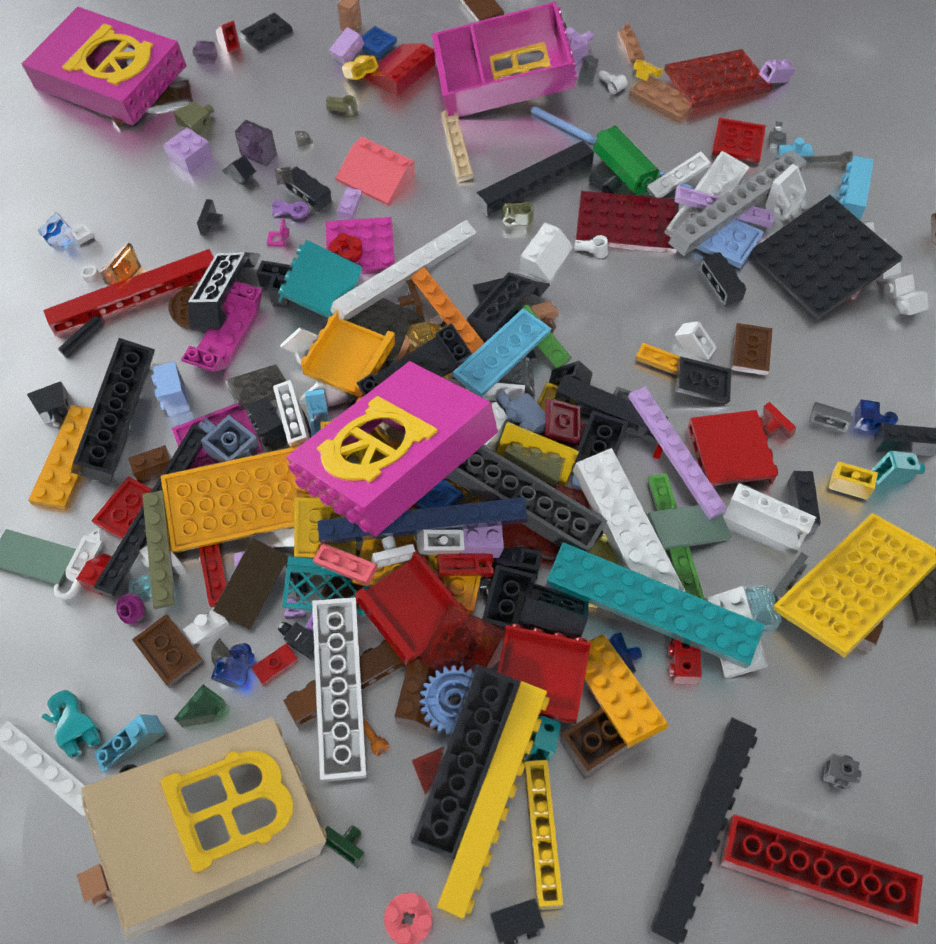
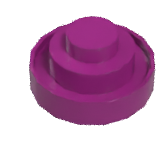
M133 593L122 595L116 603L117 615L124 623L134 624L143 619L145 607L138 595Z

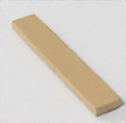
M447 111L441 112L458 182L473 179L474 176L458 114L454 112V115L448 117Z

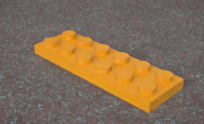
M71 405L28 499L31 504L63 510L68 509L82 477L81 475L71 473L72 463L93 408Z
M602 634L587 641L591 643L584 682L627 747L630 748L669 728L666 719L606 636Z

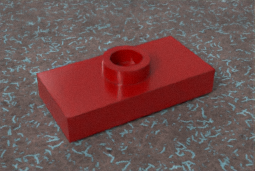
M286 643L253 665L251 669L264 686L299 661Z

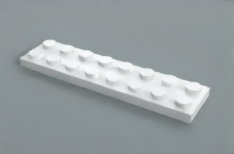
M721 151L694 190L723 197L727 192H732L748 171L749 166ZM683 205L664 233L672 237L670 234L676 227H681L686 220H691L696 213H701L703 210Z

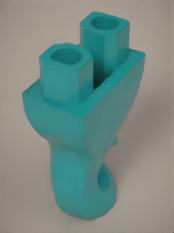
M63 690L49 698L47 705L52 716L43 714L41 717L49 723L58 722L55 730V740L58 747L68 757L74 759L81 755L82 751L79 744L86 741L89 747H94L101 742L100 728L92 718L82 713L80 701L76 695L68 690Z

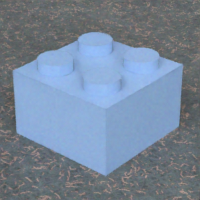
M175 361L153 367L154 375H151L154 386L157 387L154 391L157 400L160 401L162 411L166 410L169 417L189 412L190 406L184 381Z

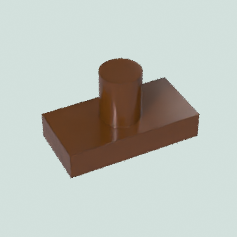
M407 280L406 288L408 295L398 297V304L400 308L412 305L416 317L424 316L423 304L412 280Z

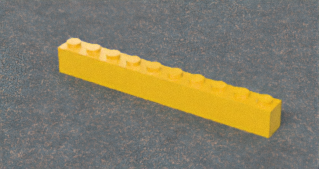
M522 681L437 905L438 908L463 919L467 913L471 915L476 900L472 899L475 889L480 891L484 880V877L481 876L483 867L488 868L493 855L489 852L491 845L498 842L501 834L498 826L501 820L504 822L510 809L506 807L508 799L514 798L518 787L514 784L516 777L523 774L526 763L522 762L525 753L530 754L534 741L530 739L533 731L538 732L542 722L539 719L541 710L546 711L550 698L546 697L547 691Z

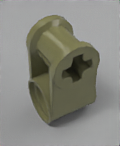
M508 203L502 207V212L504 213L503 223L507 226L530 225L534 220V207L531 203Z

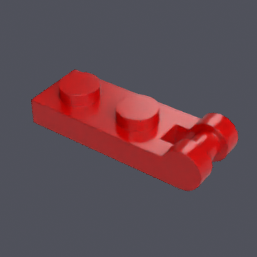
M493 554L437 555L439 576H494L495 568L492 567L494 562ZM479 563H483L484 567H480Z

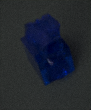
M861 399L855 409V428L874 431L879 429L882 423L896 424L898 421V416L894 412L889 411L885 415L880 414V402Z
M247 643L233 645L230 649V656L232 658L224 657L217 659L211 676L212 680L230 688L242 687L248 678V665L254 659V653H252L251 647Z

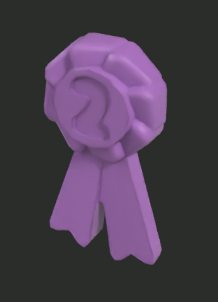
M274 199L272 203L273 217L290 214L294 219H303L309 213V206L305 202L289 204Z

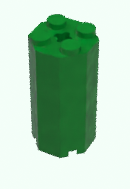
M616 125L597 134L593 151L637 196L647 192V186L659 178L661 171Z

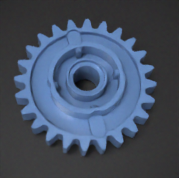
M454 665L451 671L444 667V673L442 674L436 670V678L429 676L430 684H423L427 691L420 692L421 696L425 698L419 701L420 705L425 706L421 709L422 714H427L424 718L425 722L432 721L430 724L431 729L438 726V734L445 730L446 737L450 733L461 704L460 702L458 705H452L449 703V700L452 697H458L462 701L472 675V669L464 672L463 666H461L459 671L456 670Z

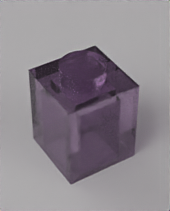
M196 42L195 47H193V56L196 57L197 63L215 64L217 57L215 42Z

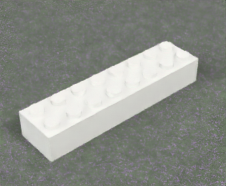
M612 448L577 462L573 473L593 512L607 520L602 530L620 566L686 592Z
M356 598L312 601L321 782L367 778Z

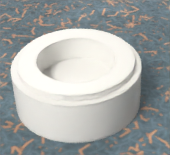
M86 265L80 270V275L84 281L92 282L98 278L99 272L94 265Z

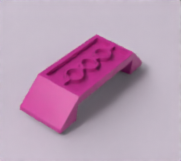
M235 281L225 298L226 302L222 306V310L227 316L220 330H207L198 347L189 346L181 361L212 372L226 369L258 316L262 289Z

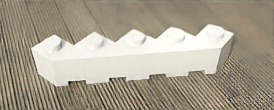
M863 221L866 226L875 232L873 221ZM900 262L875 279L899 314L913 315L929 309L927 292L915 291L913 274L902 273Z

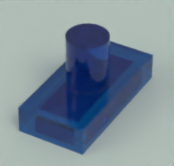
M614 633L609 642L632 674H634L636 669L633 660L642 658L641 649L639 647L627 648L622 633Z

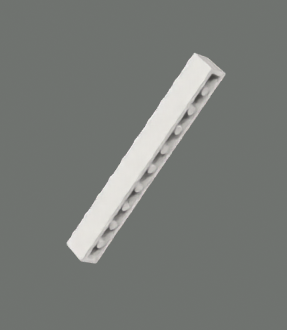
M467 220L463 221L336 299L330 311L334 314L337 310L339 311V318L346 321L406 284L407 280H411L410 276L421 268L425 267L428 270L470 244L477 232Z

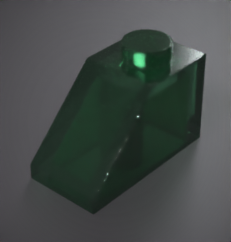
M203 684L175 716L174 720L181 727L210 723L224 713L227 704L223 698Z

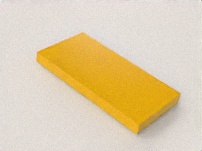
M507 422L496 453L504 457L505 449L510 443H519L525 448H537L544 453L559 454L562 458H566L559 482L560 485L565 486L579 451Z

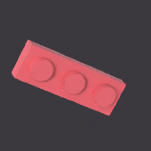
M324 543L313 559L316 565L366 585L369 584L378 568L375 563Z

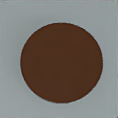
M198 284L181 288V291L174 297H171L168 310L172 320L183 328L190 329L188 301Z

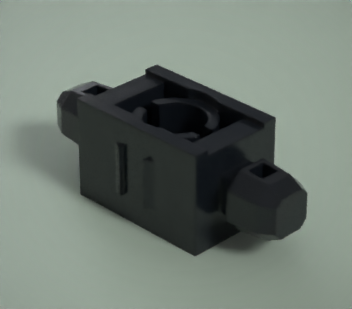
M281 622L278 630L285 636L283 640L290 647L312 661L315 657L314 633L297 622L293 626L287 622Z

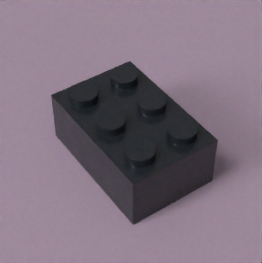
M592 411L577 451L579 453L573 468L577 462L611 448L616 457H618L629 422Z

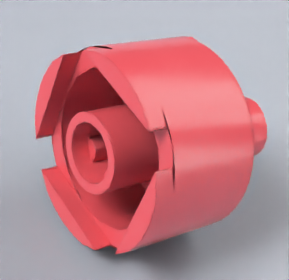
M404 893L395 897L387 906L384 913V924L387 933L395 943L422 944L428 939L432 931L433 914L429 904L423 897L415 893ZM406 915L410 917L415 916L412 919L413 925L409 926L408 923L403 925Z

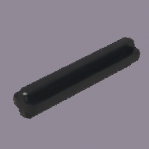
M93 316L58 348V351L62 355H68L102 324V320L98 316Z

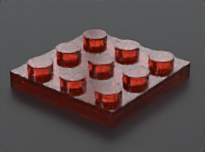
M450 604L422 654L420 662L444 673V667L451 671L453 665L457 671L463 666L464 672H467L469 669H472L473 672L475 664L487 667L506 631Z

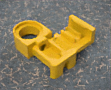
M635 60L633 67L637 70L635 77L648 81L650 75H654L655 78L662 77L664 70L643 60Z

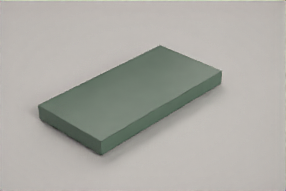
M700 505L654 511L647 514L664 550L726 541L732 537L723 515L721 514L709 520Z
M6 529L0 538V569L52 585L59 584V587H61L66 577L65 570L76 549Z

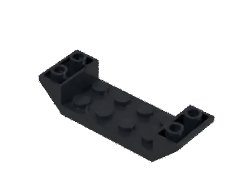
M216 253L188 301L189 328L191 330H220L227 316L222 310L221 305L241 269L254 268L261 256L259 253Z
M508 272L467 317V322L485 343L505 325L531 294L541 297L550 284L526 275Z
M451 323L436 332L435 338L376 375L371 373L356 384L365 396L409 361L443 378L472 355V352Z

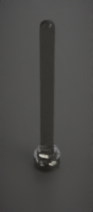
M844 151L840 155L807 156L802 158L807 163L840 162L847 165L848 162L852 161L853 153L852 151Z

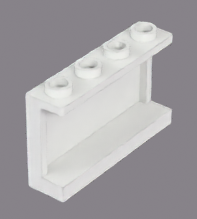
M740 483L724 514L726 523L794 554H797L803 539L809 534L816 518Z

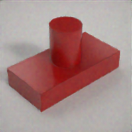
M771 402L764 405L763 414L770 421L762 427L763 431L770 436L779 428L790 439L795 434L796 426Z

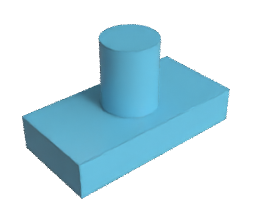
M796 138L793 145H779L778 148L780 157L784 153L787 154L793 150L805 160H813L814 153L811 144H804L805 140L803 138Z

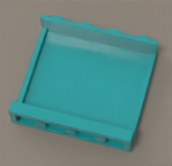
M306 240L304 245L300 244L296 252L299 255L298 258L294 257L290 265L293 268L292 271H287L284 278L287 282L286 285L282 284L278 291V294L281 295L278 302H281L284 297L329 318L333 316V313L330 311L333 302L355 288L363 267Z

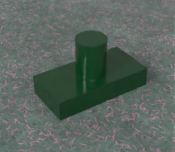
M351 825L342 836L327 826L325 828L327 834L325 845L353 866L359 868L364 860L365 852L355 846L354 843L360 837L361 831L356 826Z

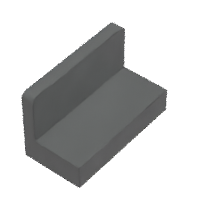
M815 402L809 421L846 432L852 423L853 416H851V412Z

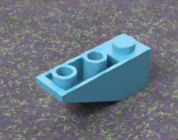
M139 714L94 753V756L101 771H108L150 747L161 738L165 731L158 716Z

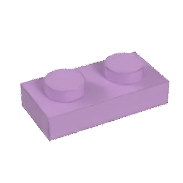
M346 187L337 209L338 216L354 218L362 197V190Z

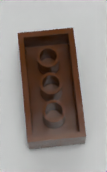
M602 707L563 732L560 738V742L585 778L629 749Z

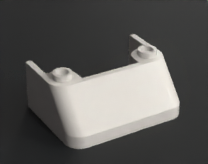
M298 328L281 344V348L294 352L297 362L301 365L302 358L307 356L312 343L317 341L319 335ZM313 379L314 386L308 390L324 389L328 408L346 403L352 395ZM304 394L298 399V402L307 405Z

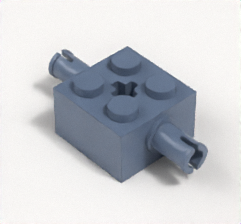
M505 391L497 395L496 400L505 409V414L508 417L507 422L541 436L544 434L545 412L528 393L513 400L510 399Z
M230 415L217 426L209 421L208 418H204L199 423V428L207 433L201 440L204 451L219 463L254 456L252 454L259 448L257 436Z

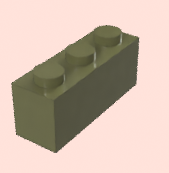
M510 443L504 453L505 459L543 482L554 486L559 484L566 459L562 458L559 454L544 453L537 448H525L519 443Z

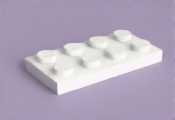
M743 586L705 598L708 602L754 620L746 590ZM760 640L751 665L748 668H743L720 658L724 675L727 679L768 667Z

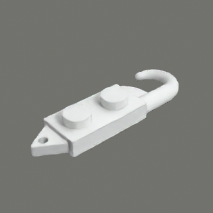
M99 528L89 535L82 537L65 570L67 579L73 582V585L68 593L62 594L59 592V584H55L54 594L57 598L69 600L79 592L81 585L76 580L77 576L87 561L99 555L104 545L101 541Z

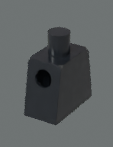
M61 381L27 394L44 423L48 424L51 422L55 427L63 424V417H66L70 405L68 392Z

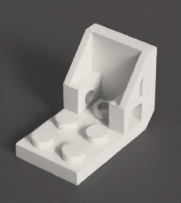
M792 164L773 181L765 205L767 210L773 211V217L786 225L813 207V205L803 200L807 189L800 170L796 165Z

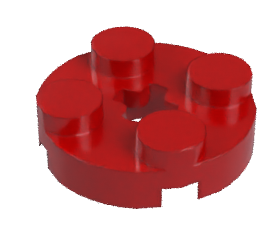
M345 233L338 234L328 247L329 251L353 263L359 261L363 255L362 241L355 236Z

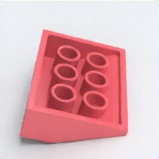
M361 136L351 147L335 179L353 189L362 190V193L389 205L415 176L414 160Z

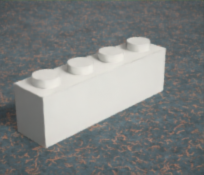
M289 380L274 385L273 388L287 441L291 448L302 445L310 439L301 404L298 402L297 391L292 381Z

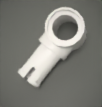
M605 70L599 72L598 79L607 84L608 90L612 94H617L628 86L627 78L622 74L616 76L607 73Z
M602 235L596 236L590 241L576 240L574 250L593 253L596 258H604L608 255V241Z

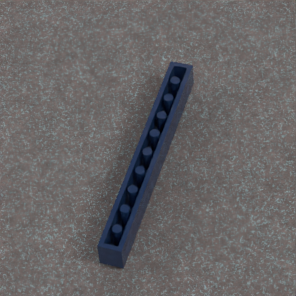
M525 497L407 510L376 537L369 532L365 533L359 525L350 523L346 517L318 520V536L322 544L328 545L382 539L388 536L417 535L422 530H464L527 523Z

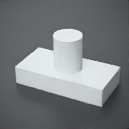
M388 536L382 539L385 551L373 553L371 562L380 568L411 560L415 549L413 544L397 548L394 537Z
M211 609L206 614L197 615L194 622L181 631L193 648H196L229 623L225 617Z

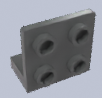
M525 356L497 383L525 385V393H528L531 397L535 396L534 369L528 357Z

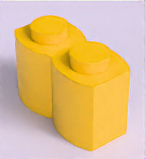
M361 55L354 61L344 64L342 70L345 78L358 80L363 78L366 73L374 72L378 68L375 56Z

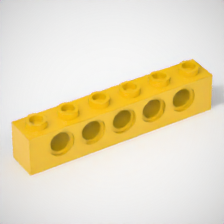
M548 760L525 761L524 772L537 904L539 910L561 909L563 897Z

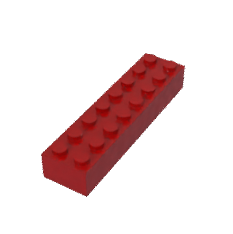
M734 814L728 820L720 866L906 928L918 925L923 875Z

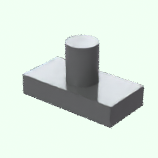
M592 55L584 57L579 74V82L593 84L599 59L594 58Z

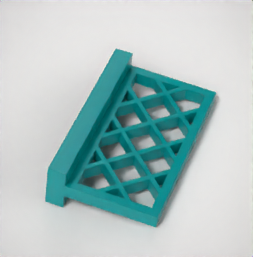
M288 556L282 608L313 611L312 605L307 599L314 593L321 600H329L335 595L339 599H343L339 592L346 586L354 593L350 598H355L357 591L350 584L353 579L347 580L346 578L348 577L316 565L313 559ZM290 573H299L304 579L297 585H294L290 580ZM314 575H320L324 580L318 587H315L309 580ZM334 577H340L345 582L337 590L330 582ZM307 582L313 590L304 597L297 588ZM328 584L334 592L325 599L318 590ZM293 591H296L301 597V600L296 604L287 603V597ZM362 609L357 610V615H366Z

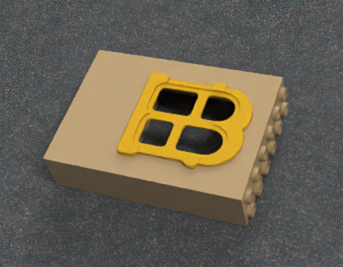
M273 717L81 787L82 806L126 941L320 855L327 839L326 831L317 821V810L314 804H310L307 798L309 796L308 789L304 783L301 784L298 777L300 776L299 768L296 763H292L290 747L287 743L283 742L281 726L279 723H275ZM242 764H254L262 773L260 785L254 790L238 794L229 774L230 769ZM218 775L226 791L227 800L199 812L190 813L181 789L208 777ZM259 798L272 801L277 811L274 821L246 835L240 834L232 815V810ZM220 815L224 820L230 840L213 849L203 850L195 830V825L213 816Z

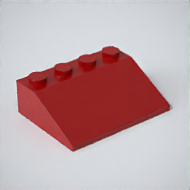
M424 43L401 44L378 63V68L374 72L366 73L363 78L398 97L436 65L435 51Z

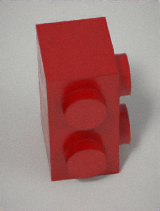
M673 638L671 643H668V656H671L672 663H669L668 671L669 676H672V682L676 684H699L702 679L700 649Z

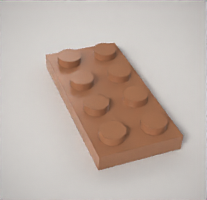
M649 76L648 81L641 79L629 92V96L678 122L697 106L698 102L696 99L652 76Z

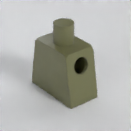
M192 102L175 110L173 113L177 124L181 128H189L200 135L212 124L210 114L214 112V109L210 104L202 107L197 102Z

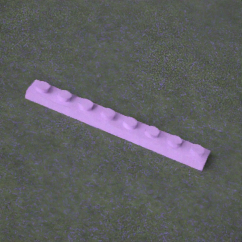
M642 387L630 392L628 398L708 519L710 520L725 513L727 507L647 388Z

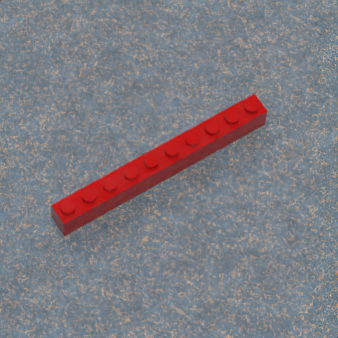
M210 249L44 309L48 325L56 336L86 324L93 316H98L101 319L185 286L200 282L214 257Z

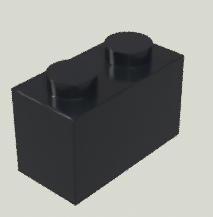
M536 898L490 913L498 944H518V939L527 936L528 940L541 936L540 931L545 928Z

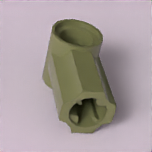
M347 95L343 98L328 96L326 99L327 110L344 112L348 117H353L358 113L356 99L352 95Z

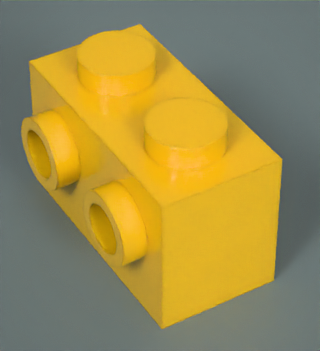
M838 461L831 473L828 489L867 500L875 489L878 472Z

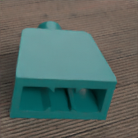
M889 451L873 467L872 471L878 472L877 486L898 485L910 482L917 474H924L925 465L918 462L917 456L914 453Z
M539 716V719L542 720L538 732L533 731L530 740L534 741L530 754L525 753L523 761L548 760L549 762L556 753L561 727L559 721Z

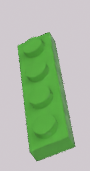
M526 304L523 307L541 321L529 305ZM551 332L538 344V347L556 368L564 366L572 359L571 355Z

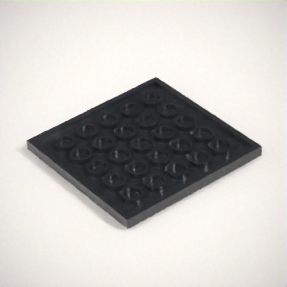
M831 195L825 197L758 244L749 255L817 320L902 261L903 257Z

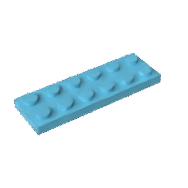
M523 308L453 372V377L475 394L483 397L550 334L551 328Z

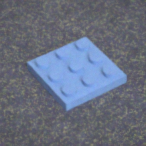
M735 219L697 246L696 249L709 255L721 252L729 264L741 269L752 249L763 236L764 231Z

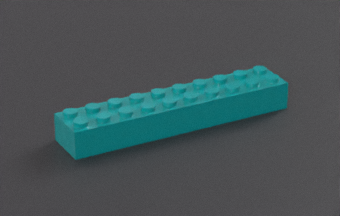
M562 543L547 578V586L743 668H748L751 665L765 624L566 543Z

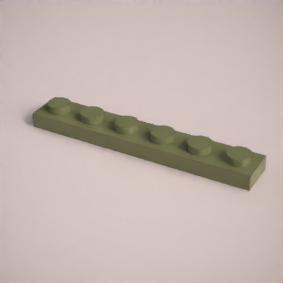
M163 491L143 494L152 604L154 609H160L176 605L168 523Z

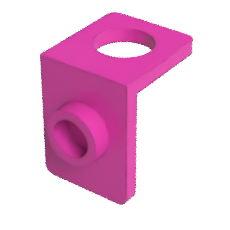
M285 219L281 221L280 232H269L267 238L268 246L286 247L290 231L286 227ZM274 236L281 237L277 242L271 240Z

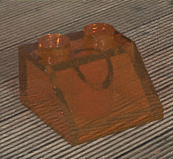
M127 243L121 247L106 266L102 268L100 274L105 284L112 285L131 278L141 268L132 244Z

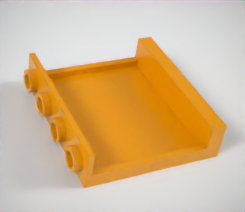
M336 310L333 316L329 317L326 327L320 331L317 341L312 343L307 356L302 358L303 375L354 396H364L356 383L371 373L376 375L395 345V333L388 331L385 336L339 318V311Z

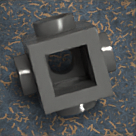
M831 754L826 759L823 781L832 783L834 787L842 790L852 788L861 779L860 762L853 760L848 755Z

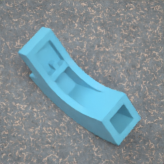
M324 389L305 391L311 437L321 430L320 422L330 421Z

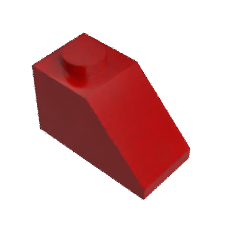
M233 20L221 25L216 30L218 42L227 53L240 47Z
M102 553L85 563L76 578L84 589L99 595L103 594L96 591L93 587L112 556Z

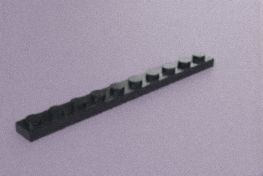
M192 424L162 475L189 470L203 448L201 440L207 433L200 429L199 426ZM161 476L151 492L163 491ZM144 505L93 588L96 591L114 597L137 559L140 550L147 542Z

